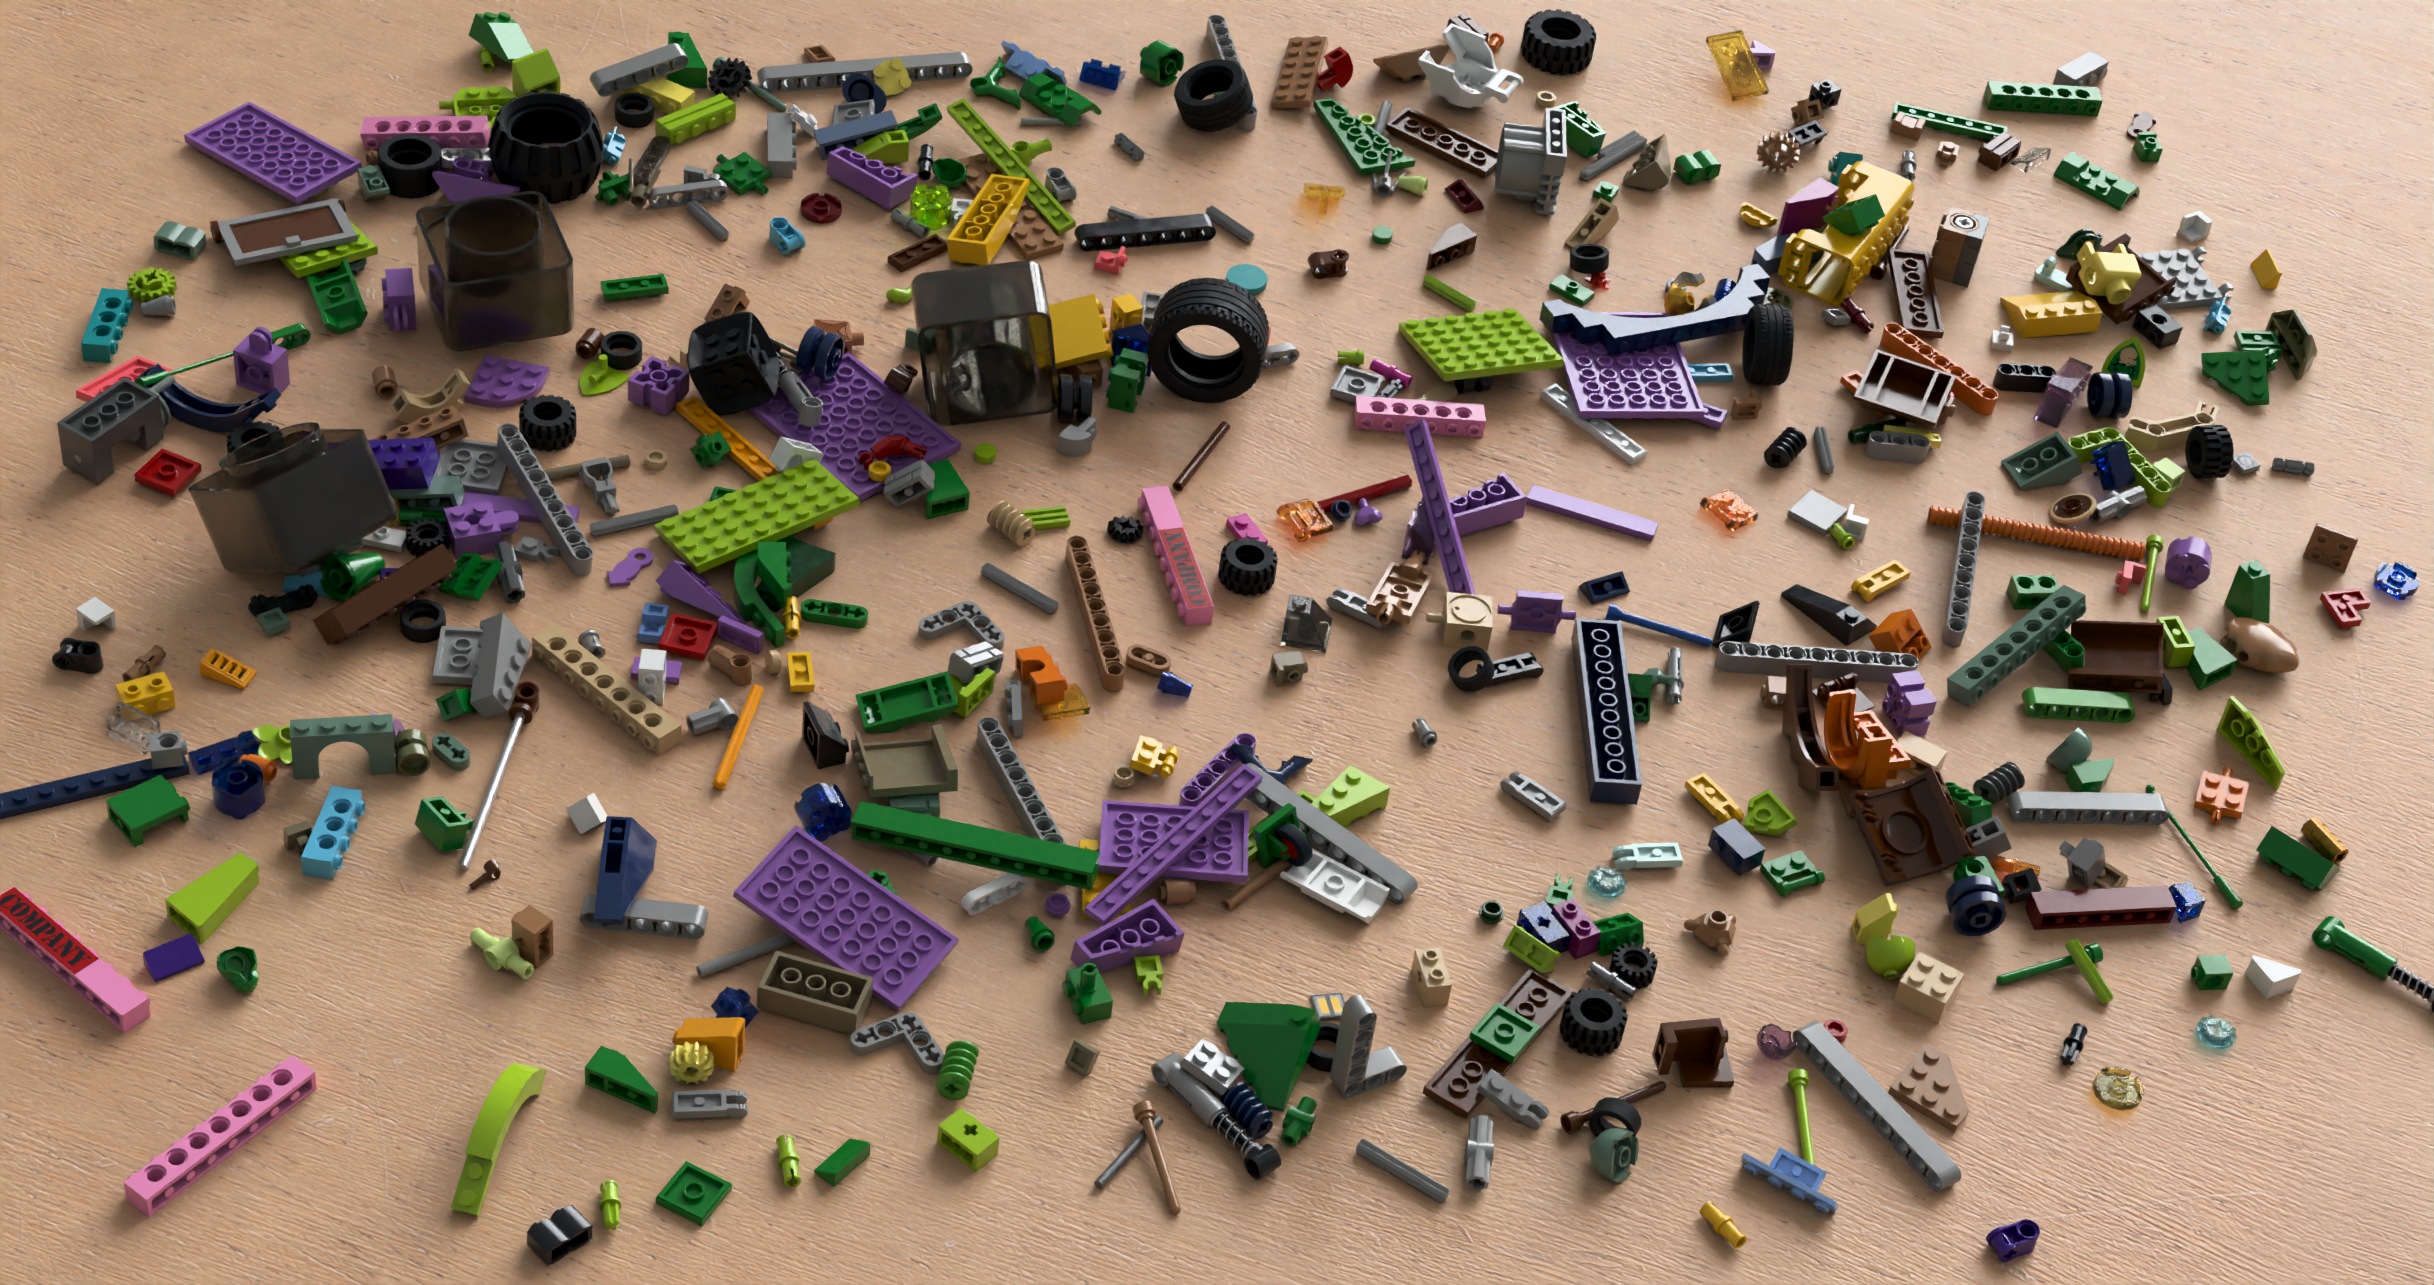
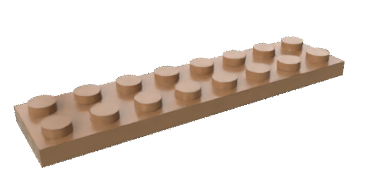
M985 153L956 160L963 163L967 169V177L963 186L974 199L991 174L1003 175ZM1024 198L1007 238L1026 260L1063 251V242Z

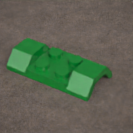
M1043 73L1026 79L1019 92L1021 98L1058 118L1070 127H1074L1079 117L1088 111H1092L1097 115L1101 114V110L1093 102L1065 85H1059L1055 80Z
M2073 152L2062 159L2053 175L2119 211L2131 195L2138 196L2140 193L2137 185L2119 178L2116 174L2102 169L2099 165L2089 164L2087 159Z
M347 258L342 260L337 271L322 276L315 273L306 275L326 329L342 334L362 326L368 312Z

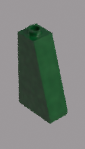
M795 538L786 548V551H791V565H787V567H791V581H787V583H792V596L796 598L835 571L836 553ZM761 581L756 590L767 607L777 613L784 607L765 583Z

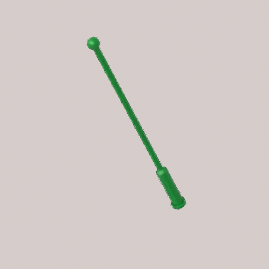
M229 352L170 372L162 371L146 377H139L135 382L145 388L148 385L160 382L169 375L182 373L234 355L233 352Z
M2153 785L2146 786L2145 790L2147 793H2156ZM2167 808L2169 819L2214 877V883L2230 902L2231 907L2234 910L2239 909L2243 905L2242 900L2236 896L2224 878L2214 871Z

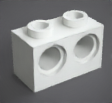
M780 437L769 461L776 465L775 469L777 471L784 472V470L796 467L808 460L816 459L820 463L824 453L810 443Z
M642 649L638 668V691L654 704L663 705L666 689V651Z

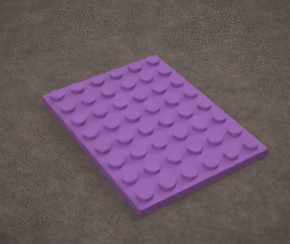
M1598 312L1633 318L1670 317L1668 313ZM1570 330L1551 333L1557 353L1564 359L1562 368L1579 418H1704L1705 410L1680 343L1611 355L1600 341L1580 344Z
M849 352L843 355L836 374L829 381L816 377L815 373L811 375L804 373L799 376L813 397L821 399L824 403L820 425L815 427L802 425L798 421V412L779 386L772 400L747 409L779 437L810 443L823 452L824 456L820 464L859 498V501L883 490L885 487V481L878 482L872 480L868 476V470L864 469V463L860 465L859 461L861 453H871L870 448L884 437L892 435L907 436L910 442L926 447V456H921L924 457L923 460L927 464L938 462L961 450V443L901 394L884 385L883 379ZM892 454L881 461L888 463L891 466V474H895L897 471L919 460L906 454L903 456Z

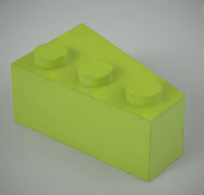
M1350 765L1311 804L1341 826L1347 827L1351 825V821L1359 817L1363 819L1376 809L1382 810L1386 808L1390 787Z

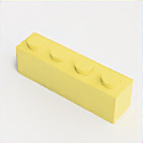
M662 77L617 92L622 95L627 93L646 95L653 101L655 109L667 114L695 104V91Z

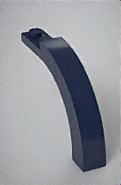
M157 364L144 370L139 377H146L165 370ZM176 381L159 393L169 407L172 417L191 426L214 432H231L233 428H238L240 424L253 422L262 411L267 413L275 408L277 405L275 402L281 396L275 388L242 403L223 404L199 397ZM157 383L152 384V385H148V386H146V387L151 388V387H153L154 385H156Z

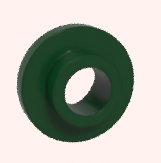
M1491 900L1486 901L1480 907L1479 916L1483 921L1495 924L1503 919L1504 911L1500 903Z

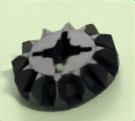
M1122 515L1121 518L1114 517L1112 521L1108 522L1107 532L1112 539L1118 542L1131 543L1142 537L1143 526L1140 525L1139 520H1133L1132 516L1125 518Z

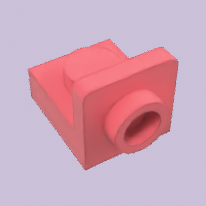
M1121 246L1118 254L1100 251L1095 261L1094 269L1118 275L1121 268H1125L1128 256L1125 255V247Z

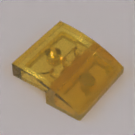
M1077 684L1067 685V690L1064 691V700L1036 704L1031 696L1035 709L1040 711L1043 721L1086 715L1090 711L1087 699Z

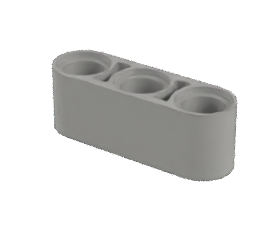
M1873 431L1869 434L1865 455L1875 460L1923 463L1927 456L1930 440L1922 435Z

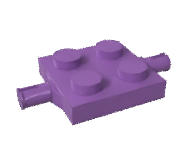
M1517 590L1512 606L1498 604L1497 614L1511 615V630L1556 633L1557 625L1561 619L1575 621L1576 611L1562 610L1563 594Z

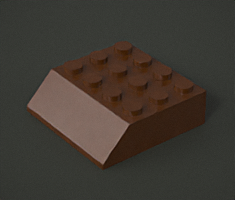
M1876 349L1856 390L1853 402L1863 408H1868L1905 422L1914 423L1927 429L1936 430L1951 395L1957 375Z

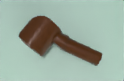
M492 859L484 864L486 872L469 885L472 890L489 878L496 880L500 877L501 871L496 860Z

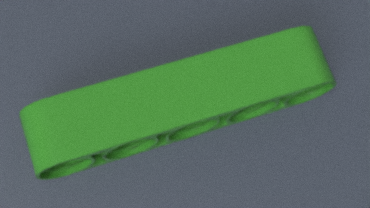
M2030 687L2022 693L2025 712L2032 718L2127 723L2135 718L2133 703L2130 695L2127 693Z

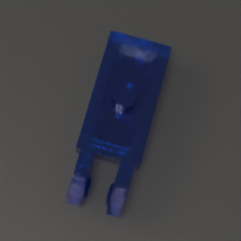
M247 730L246 732H241L237 737L188 752V759L197 774L201 775L239 762L244 754H257L261 742L257 741V738L253 736V730Z

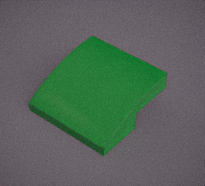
M462 553L455 563L458 568L451 572L453 577L441 583L438 590L456 598L479 601L503 565L498 559H482L477 553Z

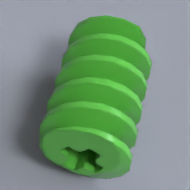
M960 1040L954 1041L946 1047L936 1087L941 1095L948 1099L961 1100L968 1095L970 1081L972 1080L979 1055V1050L973 1043Z

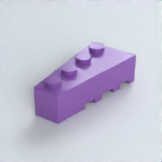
M843 146L829 153L827 175L887 209L914 197L918 180L917 174L911 173L907 175L902 173V169L896 166L893 169L883 166V161L877 159L867 160L866 155Z
M1502 472L1498 474L1496 479L1485 481L1484 485L1478 489L1473 487L1468 490V494L1464 496L1459 495L1449 500L1459 536L1523 518L1527 496Z

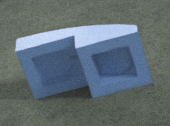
M645 604L637 642L659 644L666 628L669 605Z

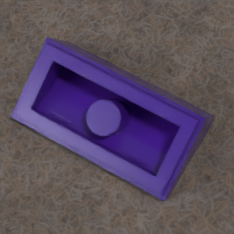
M187 934L143 952L144 966L155 982L205 963L192 934Z

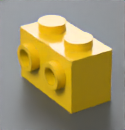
M1131 293L1112 298L1109 332L1112 338L1121 346L1140 341L1144 308Z
M164 671L116 684L118 704L127 721L175 708L174 690Z

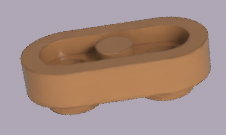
M1140 644L1131 645L1127 649L1126 661L1131 666L1158 676L1165 675L1170 671L1171 659L1168 655Z

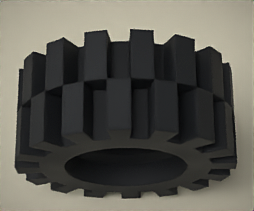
M424 518L422 522L418 519L416 524L412 522L410 527L406 529L407 550L410 551L412 556L415 554L418 557L441 544H444L446 549L449 548V530L447 525H443V522L440 520L436 523L434 518L431 521H428V518Z
M1625 943L1622 944V948L1618 946L1613 953L1610 964L1611 973H1618L1619 978L1632 986H1636L1637 989H1641L1642 985L1645 988L1653 981L1657 968V958H1655L1654 952L1650 953L1648 947L1645 950L1642 949V944L1636 947L1635 943H1630L1628 947ZM1627 963L1636 964V965L1640 966L1641 968H1640V969L1631 968V967H1629V966L1626 965V964H1627Z

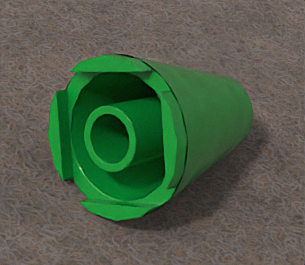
M376 552L326 556L319 565V572L322 571L323 579H320L321 586L332 599L345 601L379 577L380 569L385 568V561Z

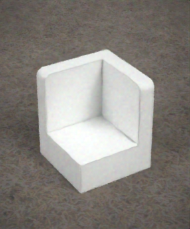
M2197 211L2182 217L2177 232L2192 243L2208 237L2213 221L2201 211Z
M1850 504L1844 529L1847 533H1851L1855 539L1863 541L1869 519L1852 515L1855 505Z
M96 597L76 608L78 626L84 631L101 622L112 630L117 627L115 611Z
M595 793L566 808L580 834L606 821L607 814Z

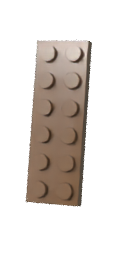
M1313 36L1289 39L1271 99L1272 109L1306 108L1311 106L1328 46L1327 37Z

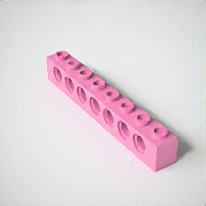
M293 1055L284 1062H280L275 1069L264 1077L259 1078L243 1093L236 1095L230 1103L216 1110L210 1118L202 1124L195 1126L182 1139L175 1141L169 1149L161 1155L154 1157L137 1173L131 1174L124 1182L126 1200L148 1217L152 1216L317 1089L315 1071Z

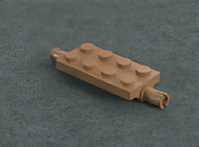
M1414 550L1411 557L1401 564L1393 562L1389 564L1366 606V612L1375 615L1378 623L1381 624L1385 620L1383 625H1387L1391 619L1398 623L1409 624L1432 584L1434 574L1425 572L1422 567V563L1426 558L1424 552L1420 551L1419 555H1417L1419 550Z

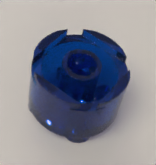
M241 759L242 763H233V760L217 766L212 773L211 781L215 807L220 812L238 820L246 818L248 814L257 811L265 803L262 770L256 763Z
M827 783L815 784L803 791L801 794L802 799L799 803L797 801L795 803V812L807 834L819 842L825 841L828 837L840 831H846L851 826L852 810L839 787L835 784L833 786H828Z

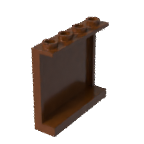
M2126 233L2095 252L2112 253L2118 244H2124L2127 253L2135 255L2141 271V278L2132 288V295L2127 301L2120 304H2110L2106 296L2089 295L2078 275L2082 268L2079 261L2070 266L2065 279L2080 293L2096 300L2101 311L2116 325L2130 320L2138 310L2146 308L2151 304H2156L2165 295L2169 296L2172 294L2177 281L2176 276L2167 281L2128 247L2131 237Z
M2075 620L2071 624V636L2084 648L2085 668L2069 667L2068 689L2162 694L2164 623Z

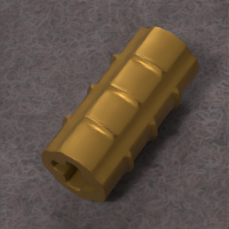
M2318 818L2309 819L2301 828V833L2327 860L2337 864L2347 856L2348 849Z

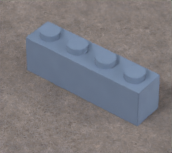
M892 110L813 131L821 159L826 160L829 158L830 152L842 146L852 149L885 131H896L899 128Z

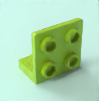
M986 668L968 684L963 683L958 677L949 673L959 706L954 712L966 718L992 694L995 672Z

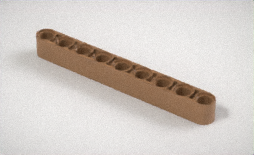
M1071 536L1067 540L1065 560L1101 683L1106 691L1119 692L1124 684L1125 665L1088 542L1084 537Z

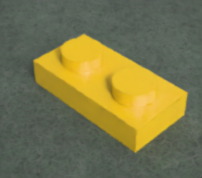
M811 652L787 653L790 692H814L815 684Z

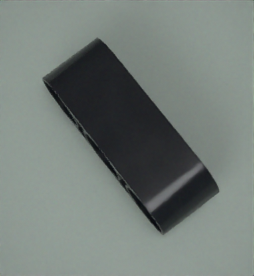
M2001 363L1997 367L1993 386L2002 391L2048 393L2052 389L2056 370L2047 365Z

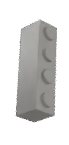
M767 112V168L771 170L772 178H792L793 170H797L796 121H792L791 113Z

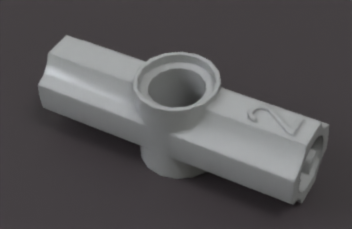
M2134 486L2121 493L2117 491L2110 492L2103 501L2097 503L2096 510L2089 516V520L2095 524L2114 516L2119 519L2125 517L2132 508L2146 502L2145 489L2141 486Z
M1485 1115L1471 1118L1469 1139L1467 1140L1464 1163H1467L1465 1185L1470 1190L1478 1192L1488 1187L1494 1152V1143H1492L1493 1121Z

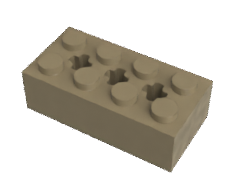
M775 951L757 987V1008L852 1034L859 1029L873 999L874 978Z

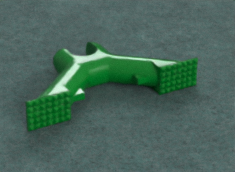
M998 57L997 63L986 76L976 77L970 81V86L974 88L973 92L976 96L992 95L1017 106L1018 110L1021 109V99L1017 90L1005 89L995 83L999 78L1005 76L1006 66L1001 57Z

